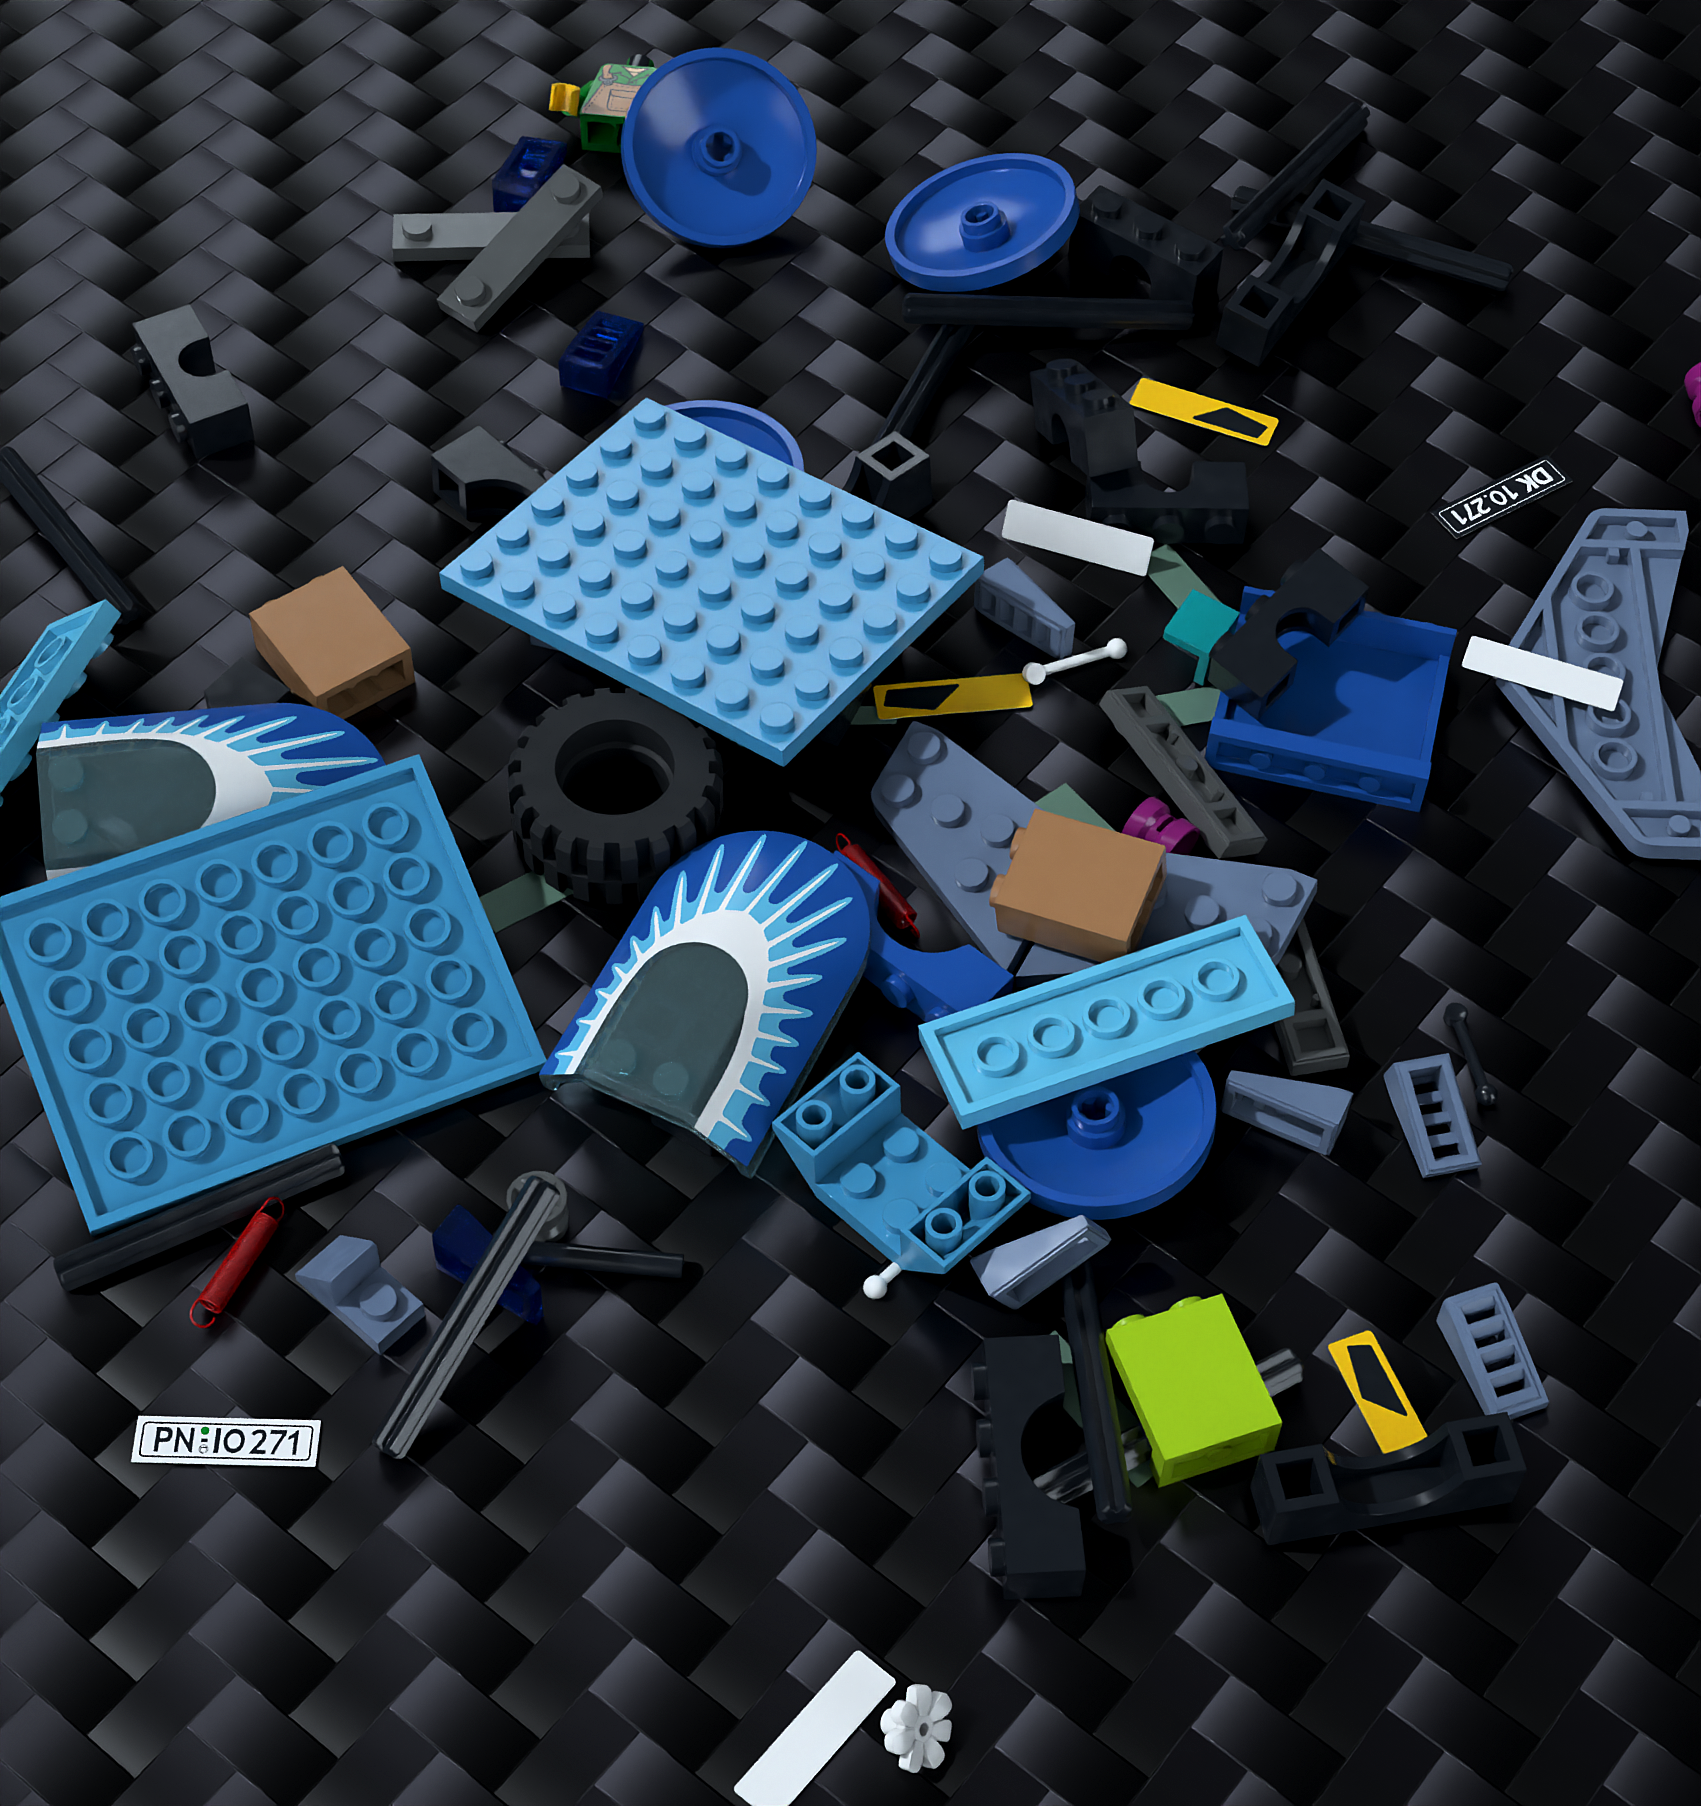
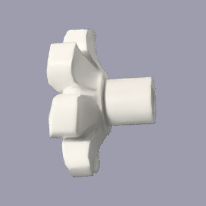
M914 1684L907 1688L906 1701L897 1700L892 1708L887 1709L883 1713L880 1725L883 1733L886 1734L884 1739L885 1748L888 1752L900 1755L899 1767L901 1769L917 1773L921 1765L926 1768L935 1769L944 1760V1750L937 1741L948 1742L951 1735L952 1723L950 1720L943 1719L952 1709V1702L946 1693L931 1692L927 1685Z

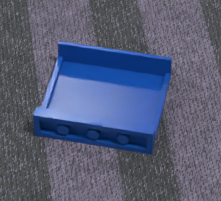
M1244 586L1239 611L1240 615L1235 633L1246 623L1245 616L1255 601L1262 595H1267L1270 598L1276 591ZM1364 610L1329 647L1307 632L1292 631L1282 635L1277 639L1278 643L1286 652L1298 660L1293 684L1258 720L1220 691L1215 716H1213L1209 732L1205 760L1212 769L1420 812L1432 765L1430 760L1449 660L1457 629Z

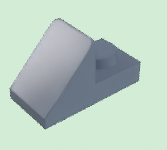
M340 1235L295 1274L296 1280L379 1355L385 1352L425 1316L424 1304L381 1266L377 1245L371 1240Z

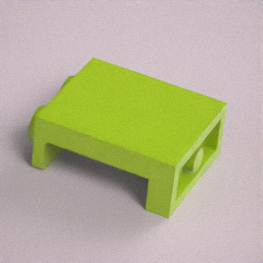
M1223 1294L1203 1300L1198 1296L1188 1297L1174 1304L1168 1311L1146 1318L1141 1314L1131 1315L1118 1321L1111 1329H1107L1105 1344L1109 1367L1116 1366L1153 1449L1149 1467L1158 1488L1275 1450L1283 1422Z

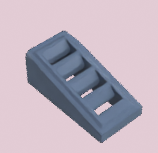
M1008 557L986 569L975 581L974 607L981 614L1058 660L1072 656L1075 622Z
M1449 1053L1393 1063L1384 1073L1383 1077L1389 1097L1422 1177L1427 1178L1479 1168L1482 1162ZM1431 1083L1433 1092L1415 1094L1413 1086ZM1439 1103L1442 1112L1422 1115L1420 1107ZM1447 1123L1450 1129L1449 1133L1428 1136L1425 1127ZM1456 1144L1460 1153L1435 1159L1432 1148Z
M1231 1070L1226 1081L1220 1111L1323 1155L1330 1156L1346 1121L1354 1093L1331 1086Z
M1082 1214L973 1257L970 1263L988 1295L1009 1308L1017 1310L1103 1249L1112 1239L1104 1228Z
M1494 1282L1445 1299L1436 1322L1484 1414L1508 1412L1511 1420L1546 1408L1549 1403L1548 1397L1511 1307L1499 1284ZM1495 1336L1497 1343L1477 1348L1475 1342ZM1505 1359L1508 1360L1510 1366L1487 1373L1485 1366ZM1519 1381L1522 1390L1497 1397L1495 1388Z

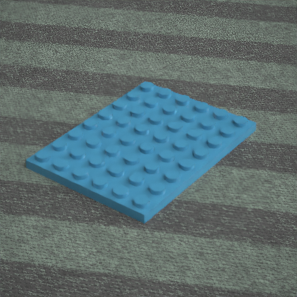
M645 398L440 571L439 576L443 590L784 767L984 573V557L651 399Z
M419 754L0 897V991L91 1237L176 1207L328 1143H334L336 1146L343 1145L541 1071L547 1061Z

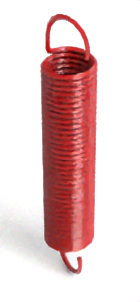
M838 833L836 845L840 853L880 880V909L896 928L904 929L912 925L916 933L913 929L910 931L916 938H920V933L913 923L917 917V912L874 864L873 860L869 858L860 845H851V841L844 834ZM839 836H843L849 843L842 850L838 842Z
M274 1196L268 1198L263 1206L256 1211L229 1254H227L199 1298L192 1305L190 1319L195 1326L207 1328L216 1319V1317H213L212 1321L207 1325L197 1324L193 1319V1310L197 1303L200 1301L211 1312L221 1313L256 1259H258L259 1254L266 1247L267 1242L274 1235L275 1230L279 1227L278 1222L283 1218L285 1211L284 1203L280 1198ZM273 1199L279 1201L282 1205V1214L277 1221L270 1215L261 1212L267 1203Z

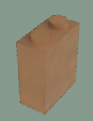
M344 566L323 576H318L304 586L278 599L270 600L260 608L249 613L257 650L283 683L291 689V693L302 705L315 707L346 719L415 683L411 648Z
M1035 808L1027 828L1019 827L1014 835L1010 848V859L1012 862L1006 875H997L991 889L989 905L995 908L999 932L1104 963L1136 952L1167 876L1166 846Z

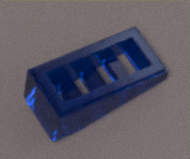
M522 136L492 180L494 212H519L562 166L567 153V143Z
M597 310L568 345L558 362L560 385L607 398L644 331V323Z
M459 1204L454 1207L433 1233L432 1242L437 1269L465 1284L493 1236L467 1209ZM519 1264L497 1304L531 1324L535 1323L537 1325L544 1316L541 1285Z

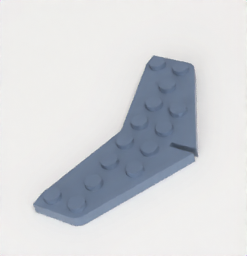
M1602 508L1588 515L1508 646L1622 679L1623 684L1615 710L1609 711L1498 677L1495 684L1630 852L1643 858L1701 860V771L1660 691L1657 670L1680 563L1689 533L1686 511Z
M913 720L872 788L871 799L874 813L983 954L1012 974L1030 941L998 931L995 908L990 907L989 898L997 875H1006L1012 862L1010 859V848L1019 827L1027 828L1035 808L1043 809L940 731ZM1166 853L1167 876L1136 952L1246 915L1276 966L1285 953L1317 892V879L1292 869ZM1034 943L1015 976L1017 987L1036 986L1101 964L1102 962Z

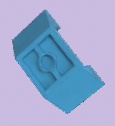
M860 1052L854 1054L772 1122L773 1131L815 1196L888 1259L898 1264L901 1270L945 1274L1031 1199V1192L987 1156L970 1170L901 1113L900 1085Z

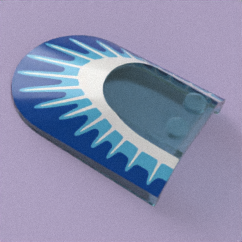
M269 703L42 723L36 758L43 854L47 880L356 776L386 764L375 746L353 725L330 712L302 704Z
M746 831L733 833L707 841L681 856L663 873L650 891L538 1076L543 1086L556 1091L560 1083H583L690 1130L736 1165L741 1175L752 1179L776 1136L772 1129V1122L793 1105L866 968L871 947V921L865 895L858 881L846 865L830 851L808 839L783 832Z

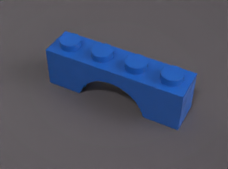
M836 850L833 853L846 865L858 881L865 895L869 910L870 936L868 948L856 976L862 975L880 988L889 1002L899 1008L906 1007L927 1023L1012 994L1014 975L970 944L951 951L927 953L909 949L890 938L877 920L880 880Z

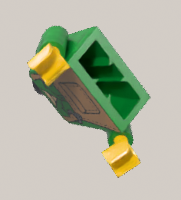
M637 54L631 56L627 60L626 65L607 63L601 66L595 80L587 82L581 88L571 84L554 83L551 87L549 111H561L569 117L580 119L582 150L621 153V134L627 110L642 84L658 68L654 67V63L649 57Z

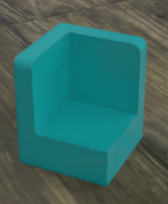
M1192 589L1165 627L1163 638L1199 657L1193 681L1204 686L1210 671L1211 658L1209 657V652L1224 633L1230 631L1235 634L1240 612Z

